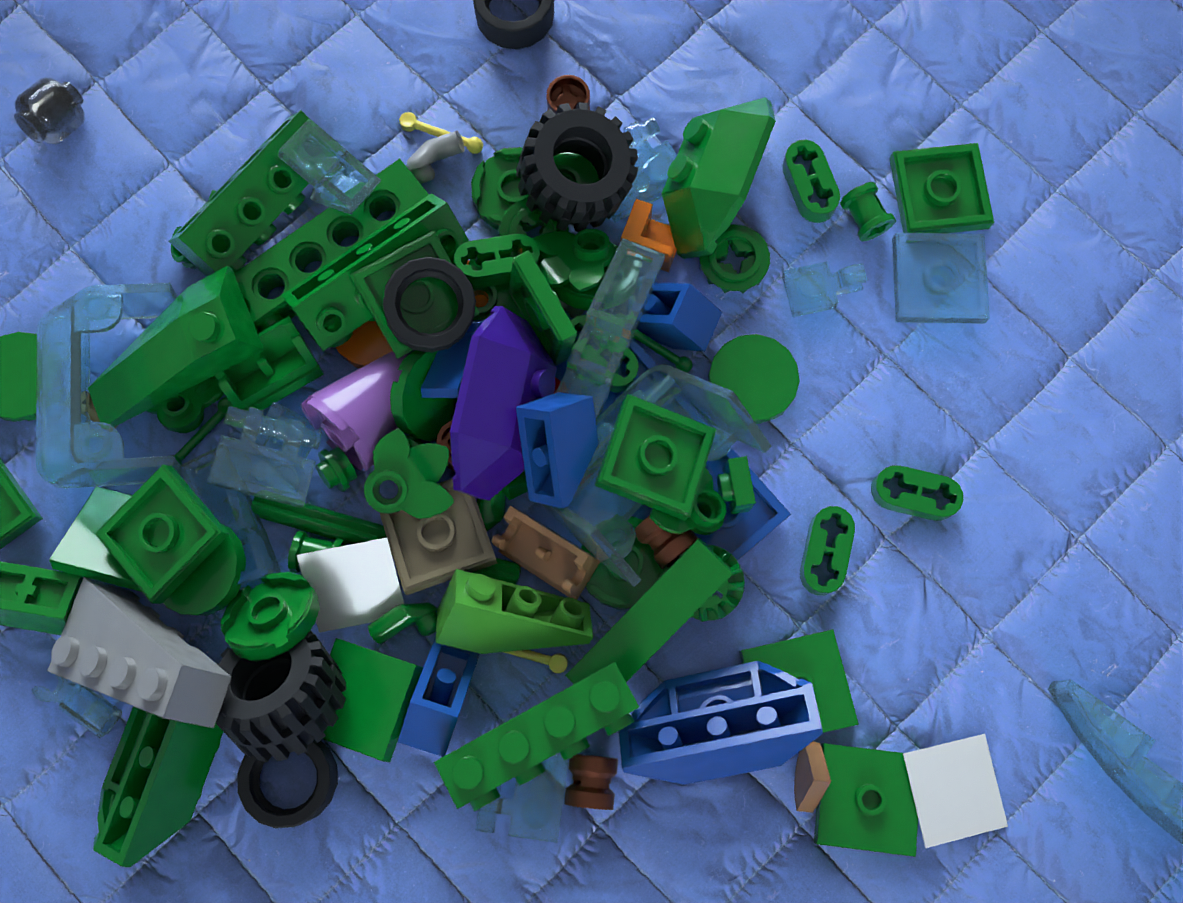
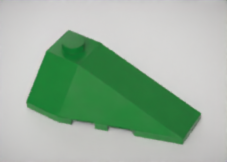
M226 266L188 286L88 387L102 429L110 430L264 350L233 269Z

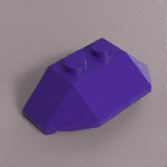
M494 306L490 312L491 315L481 323L471 337L450 429L451 458L456 473L453 477V490L486 501L491 500L525 470L516 407L552 395L555 390L557 367L529 322L503 306Z

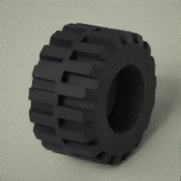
M578 102L575 109H571L569 103L561 104L558 106L556 114L549 109L542 114L540 122L535 121L521 151L516 169V177L521 178L518 185L520 195H529L525 205L531 212L537 208L542 212L539 220L546 224L550 219L557 221L556 229L566 231L568 225L571 224L574 225L575 232L585 230L589 223L593 229L602 225L606 218L610 219L616 213L633 187L632 183L637 177L638 167L634 166L638 160L637 149L629 148L634 140L629 131L622 133L620 130L622 122L616 116L612 120L605 117L604 115L607 110L599 106L595 112L588 110V103ZM561 153H576L585 157L595 167L599 181L592 184H578L568 180L557 169L553 157Z
M311 630L303 640L290 650L270 659L251 661L237 656L229 647L220 655L222 660L216 664L232 678L216 724L247 756L251 757L254 755L258 761L268 762L272 756L276 761L287 760L291 752L300 755L308 750L307 745L315 740L317 743L326 736L323 731L328 726L333 727L339 717L335 712L344 707L346 698L342 692L346 690V681L342 677L343 673Z

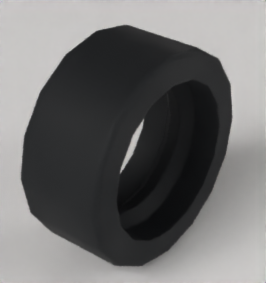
M473 0L479 30L487 40L499 47L520 49L532 46L543 39L552 27L554 0H538L539 7L534 14L524 20L515 22L501 20L492 15L489 9L491 0Z
M432 257L410 260L393 273L385 286L383 309L387 325L398 341L413 350L432 353L449 349L463 339L474 319L476 299L472 284L461 269L447 260ZM425 277L437 278L447 283L455 292L458 302L457 316L452 324L443 331L432 334L422 333L410 327L403 318L400 307L402 294L407 286L415 280Z
M314 740L307 745L308 750L304 753L312 760L316 768L317 783L313 794L305 803L296 808L289 809L274 806L264 797L260 788V773L265 761H258L254 755L249 757L245 754L237 773L238 795L245 811L258 823L276 829L296 827L319 816L332 801L338 784L337 763L326 744L322 741L317 743Z

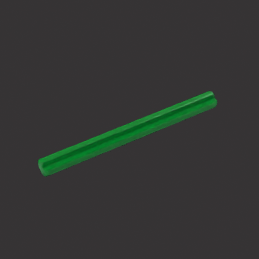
M263 490L255 494L251 504V512L255 517L334 540L337 538L345 539L348 544L387 538L384 526L381 524ZM496 558L498 564L472 572L517 585L521 574V566L517 563Z

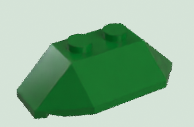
M766 97L696 116L686 125L683 131V142L676 158L668 168V179L662 191L668 221L677 249L676 252L681 258L712 255L718 245V240L716 239L729 228L746 200L776 122L774 111L771 108L772 103Z
M133 706L101 788L97 816L99 833L94 838L93 851L121 867L130 868L189 823L197 802L201 797L215 753L220 746L223 735L221 728L216 723L214 728L166 719Z

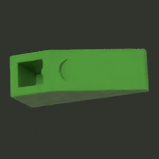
M459 569L455 570L437 608L436 643L479 654L590 644L593 638L589 603Z

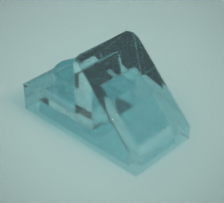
M310 118L288 139L278 152L280 159L314 187L310 196L311 200L351 215L381 182L374 173Z

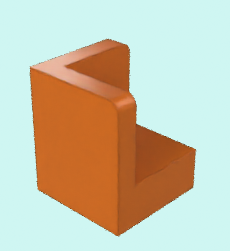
M636 199L621 236L620 248L626 250L633 257L632 260L669 272L677 251L671 228L667 224L651 219L653 204Z

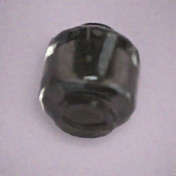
M43 77L18 95L14 102L17 112L14 115V119L20 129L37 143L44 141L48 144H59L84 123L85 115L81 106L83 98L70 83H60L53 78Z

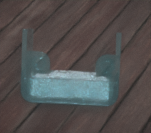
M171 283L88 286L48 310L40 318L37 325L36 468L39 475L52 486L57 488H82L144 484L163 464L173 467L182 479L187 481L186 471L174 456L124 458V441L120 433L107 423L90 422L89 416L90 333L107 332L113 329L121 319L157 318L177 298Z
M666 364L657 365L645 371L596 419L599 444L570 505L558 508L542 504L592 555L634 587L641 579L623 559L632 550L636 539V531L627 520L643 504L594 486L625 396L630 394L717 429L707 461H715L724 457L737 440L764 453L772 447L734 391Z

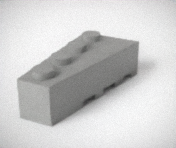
M83 577L61 637L53 646L52 660L47 671L159 717L214 728L232 677L199 648L188 645L183 640V634L177 629L165 625L159 619L160 615L151 607L142 605L139 602L140 598L134 592Z

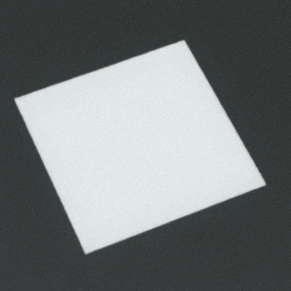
M388 538L296 555L302 576L318 595L320 610L316 624L319 633L374 622L395 606L404 604Z
M985 734L903 753L925 848L1008 827Z

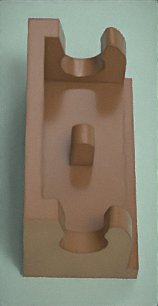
M510 506L503 516L509 525L503 535L499 536L497 534L493 536L492 544L499 548V553L519 564L566 596L577 600L601 560L526 513Z

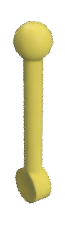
M411 112L402 114L399 119L401 128L407 132L417 129L437 137L451 133L417 121L416 116ZM461 136L464 146L467 147L470 153L477 154L482 151L483 142L480 138Z
M531 650L503 652L549 665V668L554 673L564 672L568 665L566 656L561 653L549 656Z

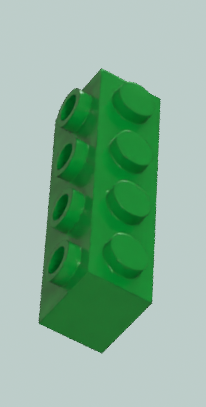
M302 110L288 117L168 242L206 277L226 266L231 267L234 273L237 272L247 261L243 256L244 252L253 243L258 247L261 246L276 231L277 227L273 224L275 219L282 212L286 215L291 214L301 205L306 198L302 193L305 187L311 181L317 185L330 174L335 167L330 161L340 150Z
M431 193L281 296L311 338L324 352L329 347H338L347 342L353 335V331L367 321H375L353 283L350 274L433 230L453 264L456 249L461 244L468 242L469 239L448 203Z
M613 662L436 760L434 764L456 808L459 809L470 803L475 812L501 797L497 787L515 777L518 785L521 786L546 772L542 762L553 755L560 753L565 761L589 748L590 744L586 737L603 727L607 735L610 736L635 721L630 712L639 708V705L618 666Z

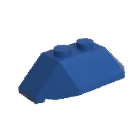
M753 661L665 680L639 704V708L633 711L631 715L635 722L618 731L621 767L624 773L682 785L782 766L823 734L813 684L804 679L799 680L785 671L761 661Z

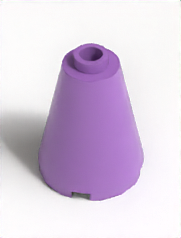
M414 350L398 359L391 351L309 395L300 404L304 415L313 428L317 431L321 427L330 438L326 443L332 449L339 447L348 457L353 467L360 471L363 468L367 471L374 465L373 452L379 440L386 434L398 429L391 413L390 391L393 381L398 382L402 370H398L400 364Z

